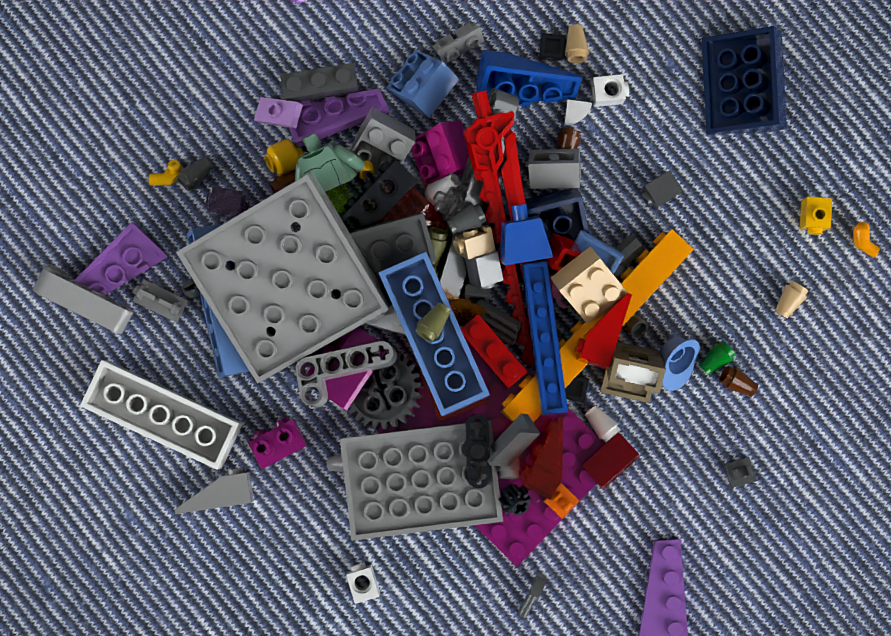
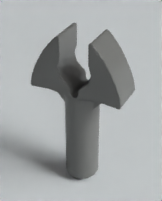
M537 573L533 579L530 590L518 611L520 617L526 618L535 600L540 597L547 581V576Z

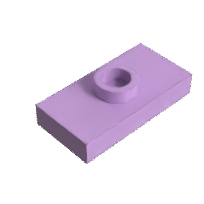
M260 97L254 121L262 124L296 128L303 105L294 101Z

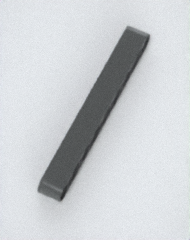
M493 88L488 94L492 115L513 111L515 118L519 103L518 97ZM502 137V138H501V141H502V150H503V153H504V150H505V148H504V141H503L504 137ZM468 157L450 219L470 204H479L485 215L488 202H483L479 197L484 183L480 180L477 181L474 177L475 171L472 169L470 157ZM447 226L446 231L448 232L447 237L449 241L438 262V266H436V270L438 271L437 277L451 308H454L460 296L467 267L465 258L459 256L453 246L455 236L461 235L463 232L452 234Z

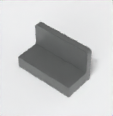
M521 413L491 445L494 454L487 460L489 465L510 466L540 435L528 414Z

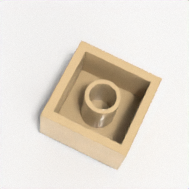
M591 246L551 277L561 294L587 324L627 293L616 276Z

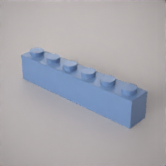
M221 224L192 228L187 233L188 243L190 244L221 226ZM229 260L227 265L230 269H233V261ZM200 292L218 377L223 378L249 372L246 364Z

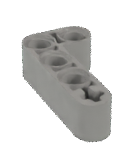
M51 264L44 266L32 289L35 293L113 332L123 333L134 313L133 310L67 277V273Z
M379 341L300 359L296 365V376L301 400L314 408L323 406L328 399L325 380L389 367L396 362V349L385 341ZM382 349L389 352V354L385 355V360L379 356L372 357L369 353L370 351L373 355L382 354ZM359 353H363L365 356L363 364L355 366L353 362L354 357ZM339 359V368L335 371H330V361ZM313 364L315 367L314 373L306 377L304 373L305 367ZM313 389H318L319 398L311 402L309 393Z

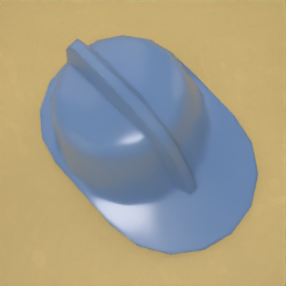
M671 334L668 341L660 349L659 353L666 368L662 382L665 389L669 391L677 390L690 378L700 349L699 342L695 339L686 340L676 334Z

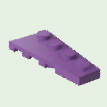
M380 89L349 93L347 97L335 98V96L325 97V101L313 103L310 100L301 101L300 104L303 106L297 127L289 128L297 148L305 146L302 139L310 134L316 133L320 140L363 123L372 107L385 114L389 113V109Z
M131 222L75 281L103 295H107L169 256L140 228Z

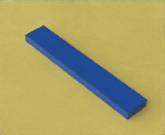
M548 262L522 264L541 414L568 412Z

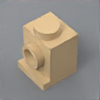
M481 224L482 227L463 231V234L455 236L453 246L456 253L469 260L495 252L491 227Z

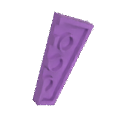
M681 539L654 540L638 636H688Z

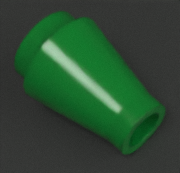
M724 340L719 343L716 342L699 366L710 375L733 361L732 358L736 353Z

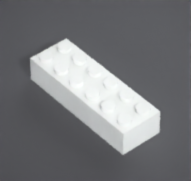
M101 360L80 404L81 407L217 470L223 468L243 425L238 420L105 360Z

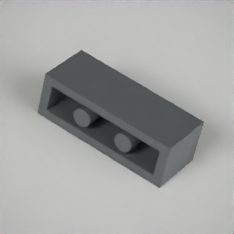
M354 63L280 75L284 100L300 103L301 101L310 100L312 102L324 100L325 97L335 96L336 98L347 96L349 93L359 92Z

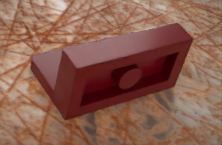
M617 433L583 464V468L596 481L597 485L604 490L639 459L640 454L620 433Z

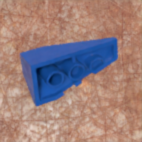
M483 50L477 73L476 92L486 90L488 96L489 92L496 88L516 95L519 99L518 105L522 104V107L530 106L532 102L545 101L546 103L564 101L576 99L582 75L513 54Z

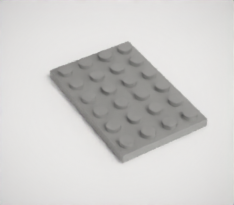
M489 420V446L491 457L494 454V451L491 448V445L494 442L491 420ZM480 422L470 423V428L475 430V437L470 436V442L473 440L485 441V435L479 437V429L484 428V424ZM465 424L340 439L352 541L503 522L502 507L498 500L500 498L497 467L490 465V482L484 488H474L467 481ZM475 444L471 447L470 453L473 458L480 459L485 454V448L481 444ZM471 461V467L476 466V474L472 475L471 478L476 480L477 484H481V480L485 479L486 476L480 472V466L485 467L486 461L481 463Z

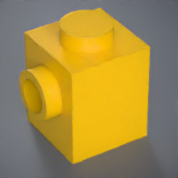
M806 197L801 200L800 230H807V234L821 235L823 231L830 229L832 198Z

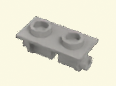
M468 22L454 31L457 36L455 40L448 34L435 41L436 44L432 48L436 55L439 56L440 61L447 64L483 43L484 38L480 26H477L475 22Z
M143 279L141 285L135 287L133 292L135 294L133 302L176 323L188 300Z

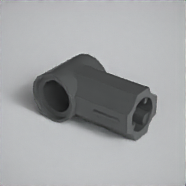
M632 234L615 248L625 254L614 273L616 278L626 270L625 267L645 250L639 240Z

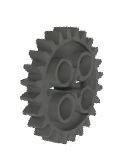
M398 352L396 362L393 365L373 370L369 378H373L372 385L369 388H365L364 384L350 405L353 407L349 413L352 415L357 414L356 421L360 423L364 421V426L369 428L372 425L373 429L377 431L380 426L388 431L390 424L397 429L399 420L406 424L407 419L405 416L407 414L412 417L415 416L411 409L413 407L420 408V405L416 403V399L424 397L418 393V390L423 389L424 385L417 383L423 377L421 374L415 373L418 367L415 364L411 365V359L408 357L404 359V355ZM396 369L395 376L392 379H388V372ZM377 370H379L380 379L377 377ZM403 392L402 400L395 403V395ZM379 400L380 407L378 410L372 411L373 403ZM387 402L390 403V405H391V410H388V403H387Z

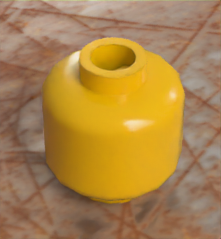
M284 139L269 146L264 158L272 173L276 172L278 175H284L296 169L298 158L303 153L300 147L297 148L296 144H293L289 139Z

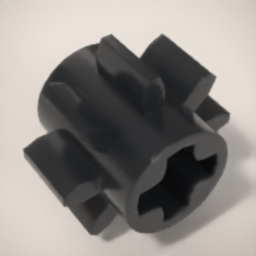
M516 484L506 486L501 492L502 497L498 498L506 514L512 512L514 515L525 513L529 508L528 502L532 501L526 487L522 485L518 488Z

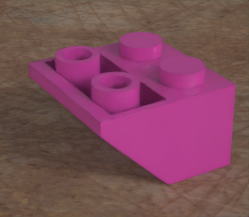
M461 120L439 123L415 137V143L411 151L424 187L451 173L456 176L464 174L469 153Z

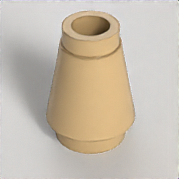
M574 24L568 27L565 56L570 63L585 62L587 55H589V49L583 26Z
M791 280L789 285H785L775 312L788 319L807 298L806 294L809 290Z

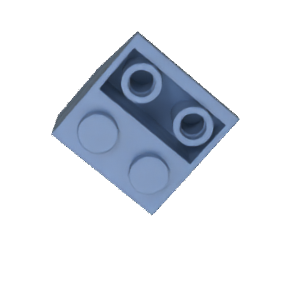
M415 50L408 56L398 73L392 77L386 89L416 112L430 118L458 82L459 78L443 61Z

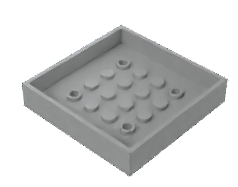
M313 171L176 252L257 384L387 311L392 304ZM293 222H298L300 224V231H295L293 229ZM229 260L235 263L234 269L228 267L227 262ZM338 289L341 292V296L335 297L332 291ZM268 327H273L276 333L270 334Z

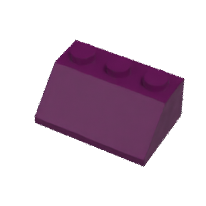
M357 327L328 343L322 349L321 354L379 342V340ZM382 349L383 352L379 355H373L370 351L369 353L372 357L379 356L382 358L387 350ZM359 353L354 357L353 362L355 366L363 364L365 360L364 354ZM339 359L330 361V371H335L339 368ZM312 366L308 370L306 377H309L314 373V366ZM373 370L325 380L328 399L347 411Z

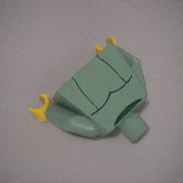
M316 133L302 139L308 152L298 158L295 181L313 171L324 191H328L352 180L357 175V172H359L360 178L363 180L367 178L365 171H370L374 174L372 162L363 161L344 146L337 145L335 141L322 145Z

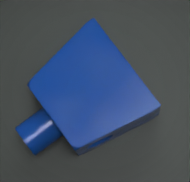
M526 203L511 205L513 220L501 222V263L511 265L552 258V251L541 218L537 216L528 217Z

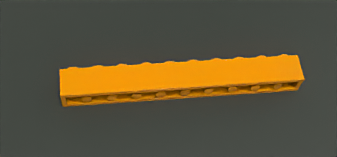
M673 229L667 234L662 231L653 241L655 244L654 248L650 252L645 249L636 259L639 264L634 269L628 267L619 277L623 280L621 284L627 293L632 294L623 325L694 250ZM619 300L588 324L586 322L582 323L579 320L570 330L572 336L567 341L563 338L559 341L565 388L588 364L576 360L578 353L575 352V347L578 339L583 338ZM536 374L533 377L528 375L518 385L521 390L517 395L514 396L511 393L502 402L504 409L501 413L512 423L521 413L528 414L532 422L541 415Z

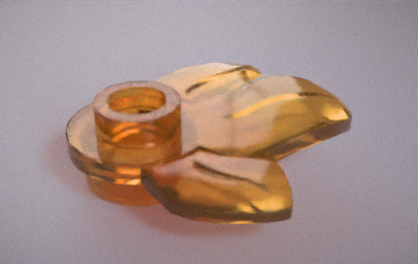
M455 299L448 301L458 324L461 326H465L472 320V316L486 314L483 307L478 304H471L470 300Z

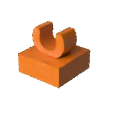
M562 483L543 500L562 519L579 502Z

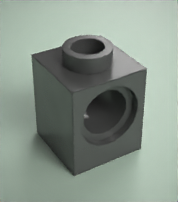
M669 170L646 184L641 189L643 191L641 196L646 205L652 206L655 210L678 196L683 190Z

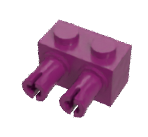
M285 417L274 423L276 428L268 432L262 429L251 435L253 440L248 442L261 469L308 446L295 419L288 420Z

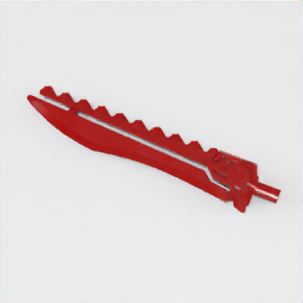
M483 90L471 94L477 119H474L473 123L463 130L472 169L475 171L473 175L477 181L480 180L484 183L479 197L483 202H489L485 218L488 223H494L492 234L494 243L499 244L497 251L500 260L501 222L506 221L497 177V170L504 160L502 137H504L506 160L500 171L510 220H513L511 205L525 203L516 146V133L510 129L514 124V112H501L492 115L487 92ZM540 259V260H535V261H529V262L519 263L520 271H521V276H522V281H523V274H522V267H521V265H522V264H526V263L542 262V261H543L542 259ZM515 264L504 265L502 282L503 284L510 285L505 300L509 305H515L511 317L522 323L517 342L519 345H525L520 360L524 365H533L534 356L528 328H530L529 318L525 316Z

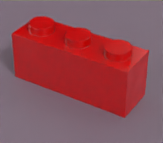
M479 314L461 328L467 343L506 389L510 388L527 373V370Z

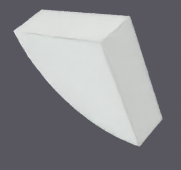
M567 100L564 125H574L583 120L589 113L592 103Z

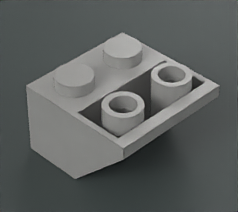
M372 107L360 126L350 151L363 161L372 162L374 173L379 174L378 168L387 159L391 162L395 158L402 164L415 143V130Z

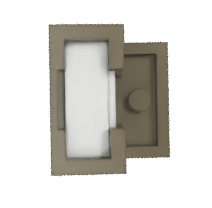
M617 342L610 367L604 371L600 392L649 403L652 392L660 394L666 371L661 354L659 353L660 351Z

